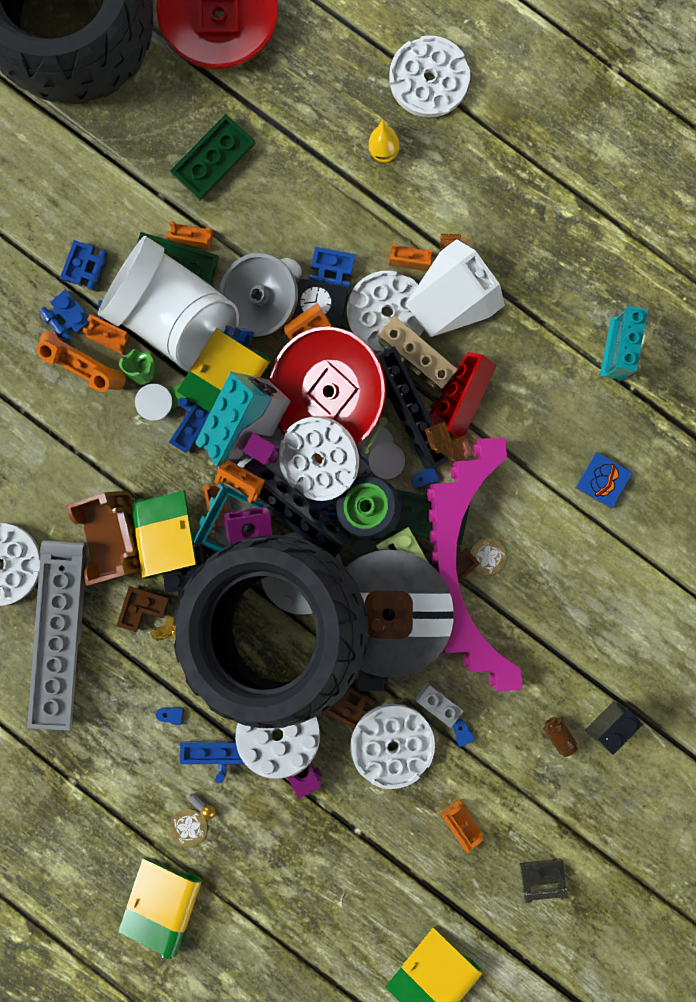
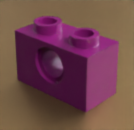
M255 433L252 434L243 449L244 453L265 465L275 464L279 458V447Z
M265 506L224 513L226 536L230 544L250 537L272 535L270 513ZM247 524H253L249 530H244Z
M312 762L306 767L308 769L307 774L301 775L298 773L288 777L298 799L321 787L323 776L318 767L314 768Z

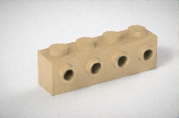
M396 316L390 317L376 335L379 339L378 343L383 348L387 349L395 346L402 361L410 365L409 369L415 375L419 376L421 374L426 379L424 382L432 389H435V387L442 389L457 371V368Z

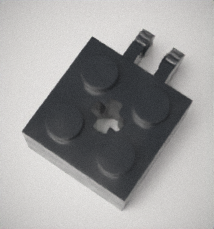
M195 546L197 565L191 566L190 571H186L187 575L182 572V569L163 573L165 593L178 591L179 603L185 593L183 589L197 569L207 561L206 546Z

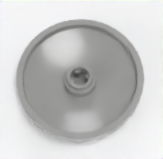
M252 253L237 259L225 272L219 289L222 295L236 305L239 312L238 327L254 331L253 337L270 336L283 329V326L291 320L298 302V287L292 271L280 259L264 253Z

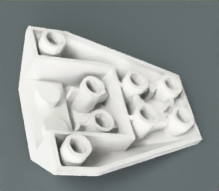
M456 239L438 254L407 301L406 306L431 338L488 319L504 307L505 304L499 282L478 253Z

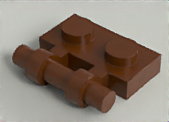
M352 684L343 697L325 710L324 713L355 729L361 718L369 712L363 708L365 703L373 707L376 699L370 696V693L367 691H358L357 688L353 687L354 684ZM349 694L359 699L357 705L347 700Z

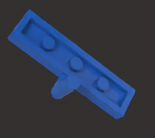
M180 398L178 405L188 412L168 443L187 453L201 432L210 412L196 403L188 402L186 398Z
M181 741L180 764H218V774L216 776L218 783H222L227 775V764H245L238 753L236 741Z

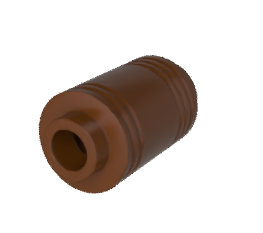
M556 717L548 719L543 729L558 753L563 755V757L574 754L578 749L577 742L562 719Z

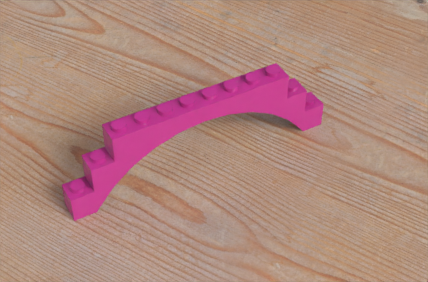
M506 437L479 439L474 444V456H477V460L453 462L450 473L454 483L431 484L430 489L427 490L428 501H431L432 509L429 510V521L433 524V531H430V541L434 543L431 560L432 564H435V569L447 584L454 609L452 631L442 652H465L466 654H463L464 667L471 673L491 671L488 676L489 684L497 692L522 690L521 668L500 655L480 634L467 612L459 589L456 571V550L463 516L471 498L485 478L507 459Z

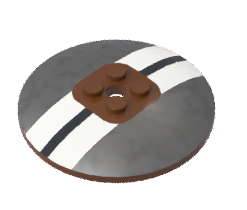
M400 550L371 552L359 557L346 567V570L353 577L360 590L368 617V643L360 670L380 677H402L418 672L432 663L446 646L454 619L452 597L446 582L438 571L424 559ZM387 608L394 610V619L386 620L383 616V611Z

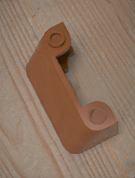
M128 491L103 492L66 505L72 522L83 524L92 563L86 565L83 571L86 586L141 572L131 507L134 504V500Z

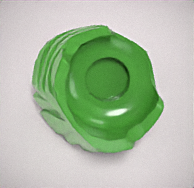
M133 349L126 357L120 358L119 367L138 385L149 383L157 375V369L150 353Z

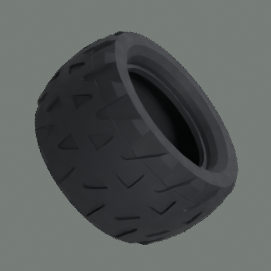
M0 0V71L20 88L31 92L43 100L83 104L103 96L107 97L119 90L121 85L137 73L142 65L145 53L150 47L153 31V0H104L98 14L86 27L69 36L54 39L36 37L20 29V12L25 0Z
M272 535L255 536L239 540L213 554L197 569L183 589L185 593L176 607L173 624L176 625V640L174 643L176 659L181 664L186 676V683L192 692L200 696L209 706L210 710L223 718L256 728H284L297 725L316 717L333 706L347 692L359 673L368 643V617L364 600L356 582L346 568L330 553L311 542L294 537ZM269 576L289 583L302 594L312 610L316 624V644L311 660L305 670L295 680L289 682L270 680L254 672L241 658L233 637V617L239 600L253 584Z

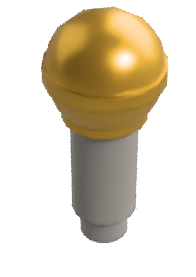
M193 794L189 795L187 799L201 811L200 813L204 819L210 820L215 816L216 811L213 806L205 804Z

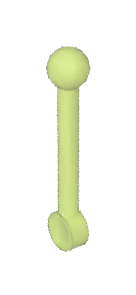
M382 417L380 419V424L367 445L361 449L363 454L369 453L371 444L381 428L387 424V418Z

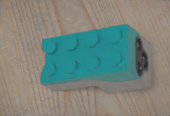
M230 372L195 444L200 449L208 451V455L212 458L211 461L216 467L222 466L228 460L238 465L244 453L243 449L252 434L272 436L291 401L268 379Z

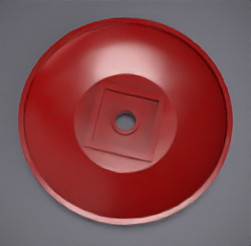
M157 0L156 12L161 33L177 55L199 67L227 69L251 60L267 45L276 27L278 2L277 0ZM217 11H222L224 13V15L221 18H215L213 16L214 13Z
M318 327L297 335L286 344L277 356L269 381L291 401L278 424L279 429L284 435L287 433L288 428L297 421L311 416H322L341 424L350 433L356 446H358L374 431L384 410L386 380L380 360L373 349L362 338L344 329ZM330 385L334 388L332 397H328L326 394V389Z

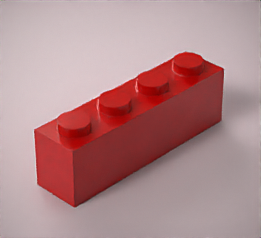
M467 352L458 365L457 371L453 374L454 378L443 387V394L437 402L434 401L430 406L432 410L429 416L437 431L451 437L464 439L497 366L484 355Z

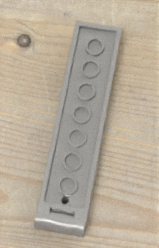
M43 540L40 548L41 556L27 728L69 731L72 729L78 645L81 642L85 589L83 571L87 562V545L84 542Z

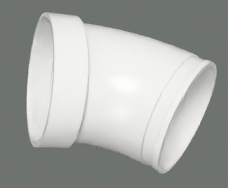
M147 236L141 238L127 257L108 289L98 311L99 316L116 326L122 324L144 338L186 371H190L216 328L224 332L226 325L235 329L239 323V312L233 302L186 267L166 255L164 248Z

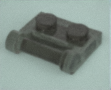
M561 858L520 863L525 904L532 903L534 900L568 899L563 860ZM558 883V889L532 892L530 890V886Z

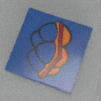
M595 452L575 488L605 506L613 508L632 472Z

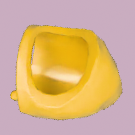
M383 119L371 133L368 143V151L371 156L382 163L392 161L400 150L397 134ZM389 156H391L390 158L385 159V160H384V159H379V158H377V157H389Z

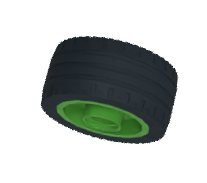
M375 476L357 477L351 487L339 495L337 499V516L342 526L352 535L366 540H377L391 534L399 525L403 513L402 500L397 490L387 481Z

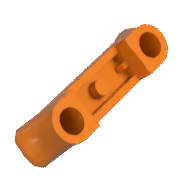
M48 331L40 337L36 351L43 361L50 365L57 363L89 381L88 386L99 392H104L108 389L120 391L125 385L126 376L122 370L111 369L59 339L57 333Z

